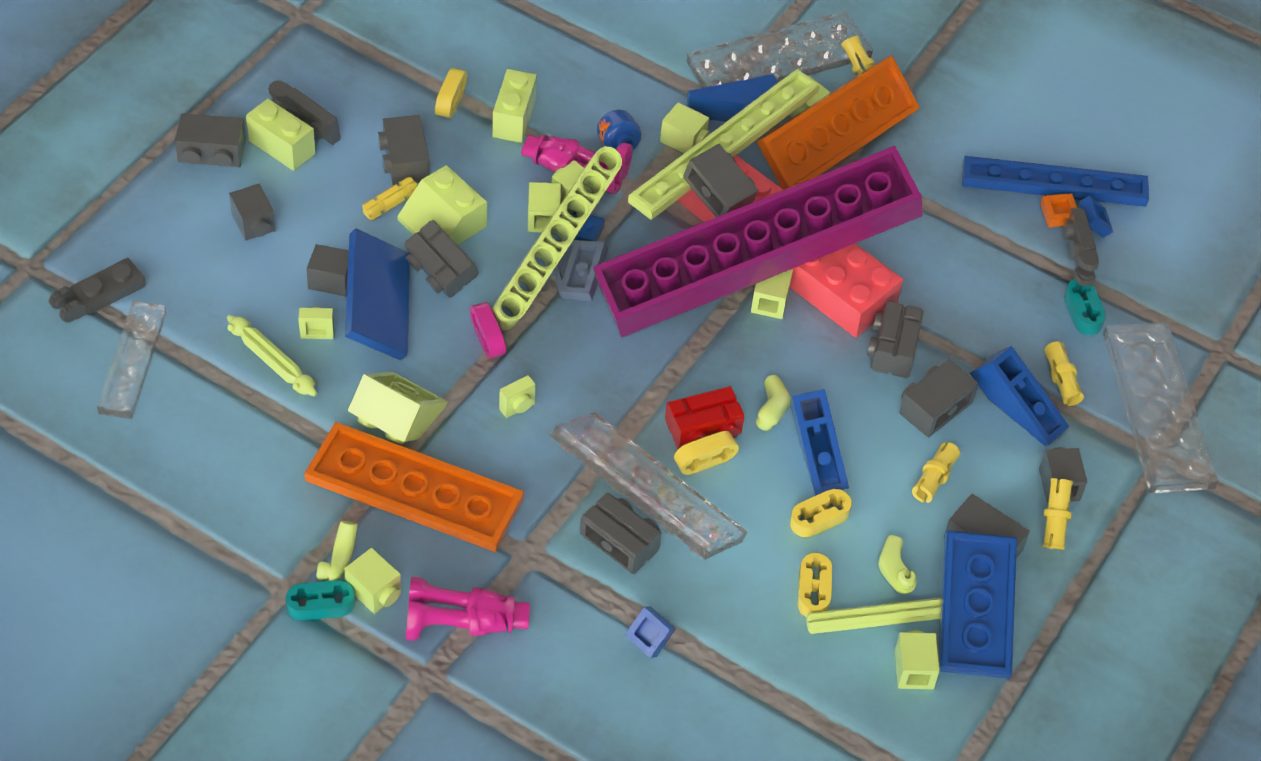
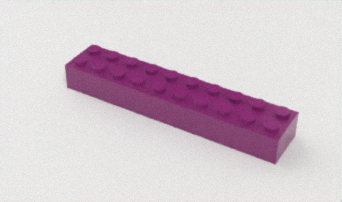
M892 146L596 265L593 269L599 288L622 338L922 217V196L896 146Z

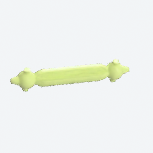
M232 315L227 316L229 322L228 330L236 336H241L247 347L287 383L293 384L294 390L302 395L308 394L314 397L317 395L314 388L316 381L309 375H302L299 366L260 331L251 327V323L246 318Z

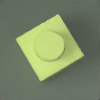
M299 308L300 339H334L333 308Z
M529 375L500 389L499 410L506 418L516 413H523L535 404L536 384Z

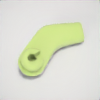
M770 375L764 381L768 401L758 411V417L756 418L757 427L763 431H769L773 425H777L790 406L791 397L778 375Z
M340 521L331 563H318L316 576L318 580L334 581L342 578L345 573L344 568L350 564L353 555L357 523Z
M889 535L879 557V569L895 591L901 594H909L916 587V574L912 570L909 571L901 559L903 539L895 535Z

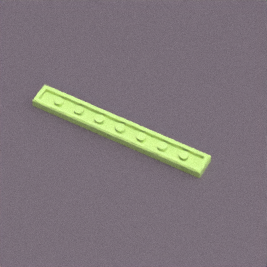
M798 69L794 70L633 191L628 197V203L652 220L692 189L683 178L690 159L717 144H720L727 153L735 157L819 92L820 84Z

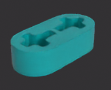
M1073 279L1068 283L1064 295V301L1073 324L1083 334H1098L1102 329L1106 314L1094 285L1082 286L1075 281L1076 279Z
M341 580L296 584L288 590L285 598L288 614L296 620L343 617L351 613L355 607L353 587ZM335 595H342V603H335ZM299 598H306V606H299Z

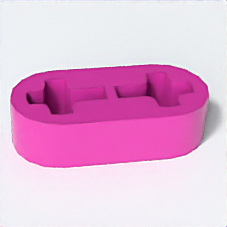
M484 302L470 306L469 311L472 325L487 358L491 359L505 355V341L489 304Z

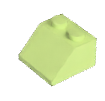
M445 165L420 181L398 214L397 220L413 235L419 232L429 221L435 220L450 238L459 245L487 227V201Z
M395 372L363 374L348 411L358 416L357 421L360 424L369 428L378 427L386 432L385 437L389 440L404 444L407 441L419 440L446 408L448 401Z

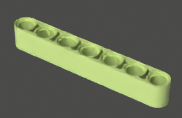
M607 146L602 147L590 159L491 307L500 330L512 329L523 317L622 165V157L616 149ZM599 162L605 163L609 170L602 168ZM583 185L589 186L592 189L593 194L587 192L584 189ZM567 209L574 210L578 218L571 216ZM551 233L558 234L562 242L556 241ZM535 257L541 258L545 262L546 267L540 266L536 262ZM518 281L526 283L530 292L522 290ZM501 306L511 309L513 317L505 315Z

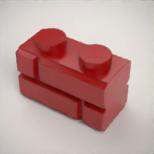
M729 386L667 402L665 422L672 434L677 449L690 442L722 431H729L733 438L737 437L738 434L742 433L744 413L739 402H737L732 387Z

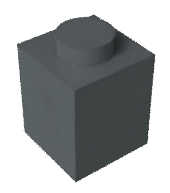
M260 183L229 193L232 216L245 241L275 231L273 208Z
M316 244L306 268L308 289L346 297L349 250Z
M1057 447L1045 450L1039 472L1047 503L1049 502L1051 486L1050 478L1073 481L1070 501H1080L1087 484V478L1079 448L1066 449Z

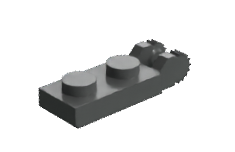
M277 80L271 82L268 87L269 94L272 96L271 101L314 128V135L317 138H323L332 145L341 139L337 117L296 88H292L287 83H284V81Z
M1071 208L1069 221L1064 222L1063 236L1065 240L1069 241V256L1071 260L1075 261L1077 267L1074 270L1075 281L1079 285L1087 287L1095 282L1094 270H1097L1099 265L1096 245L1084 209Z
M127 257L70 287L59 289V291L52 293L48 302L53 309L61 310L59 316L63 321L70 323L74 319H78L86 314L91 315L144 288L146 281L145 277Z

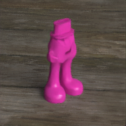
M545 134L540 138L529 135L521 151L522 156L533 158V163L542 165L552 172L566 167L574 160L585 168V164L596 153L580 146L578 140L550 136L548 139V136ZM621 143L616 148L622 157V165L605 192L610 194H617L619 192L622 179L626 178L633 152L631 144ZM599 162L602 168L609 170L605 163Z
M411 577L405 640H418L423 629L430 625H449L468 629L469 634L473 636L505 632L506 629L507 633H512V628L528 629L530 603L514 601V596L510 595L507 597L484 588L473 587L472 592H461L435 587L428 584L421 577ZM426 604H447L462 607L465 610L439 608Z

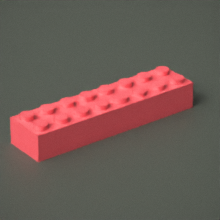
M739 156L733 157L739 168L746 176L753 180L756 188L759 190L753 202L783 191L782 188ZM693 189L677 200V202L703 222L716 218ZM855 243L793 268L790 288L857 338L874 324L877 312L883 313L885 303L888 301L898 303L903 278Z

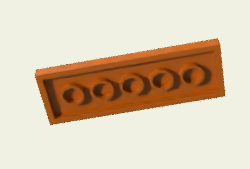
M891 55L871 66L756 142L781 188L785 190L818 177L920 107Z
M338 422L334 423L304 473L305 481L495 553L524 500V491Z

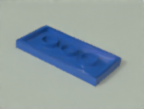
M355 228L349 234L345 337L401 361L407 356L409 262L405 258L408 252Z
M946 531L938 657L939 672L1010 679L1012 676L1017 537Z

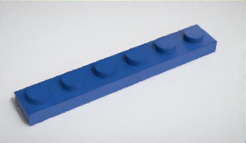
M964 156L962 163L963 187L1044 196L1073 194L1074 199L1080 200L1090 195L1098 202L1146 207L1149 201L1148 176L974 156Z

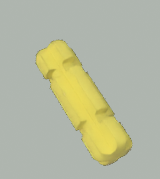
M406 177L398 182L399 186L395 184L375 196L376 200L372 198L362 205L363 214L369 220H374L382 215L381 211L385 213L405 201L404 197L410 198L418 186L416 181L411 177Z

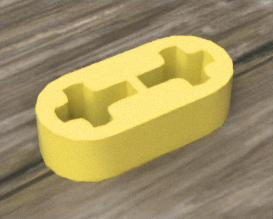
M450 68L437 96L435 105L436 115L450 119L453 117L465 91L467 71Z
M722 431L683 445L676 451L674 460L684 475H690L730 460L737 454L739 446L729 431Z
M840 489L827 490L794 506L790 518V527L795 534L801 537L817 535L846 521L850 514L852 500L846 492ZM832 503L834 506L841 505V510H838L836 507L829 508V504ZM803 516L805 519L813 518L812 523H809L807 520L800 521V517Z
M820 553L806 555L802 559L800 566L797 605L799 611L805 617L811 612L828 611L831 601L832 563L828 557ZM812 567H818L820 572L818 580L813 579ZM811 592H817L818 605L811 604Z

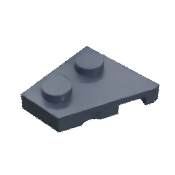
M572 241L553 270L562 300L593 301L598 284L593 267L605 261L608 251L605 242Z

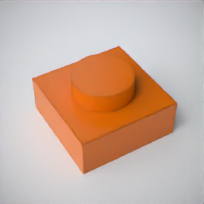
M1073 194L1042 196L1040 202L1048 227L1064 226V222L1069 221L1071 208H1077Z

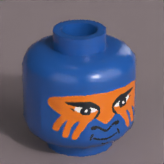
M621 109L612 110L606 113L597 124V135L604 147L616 149L621 143H628L632 145L634 150L641 141L642 133L640 127L627 111Z

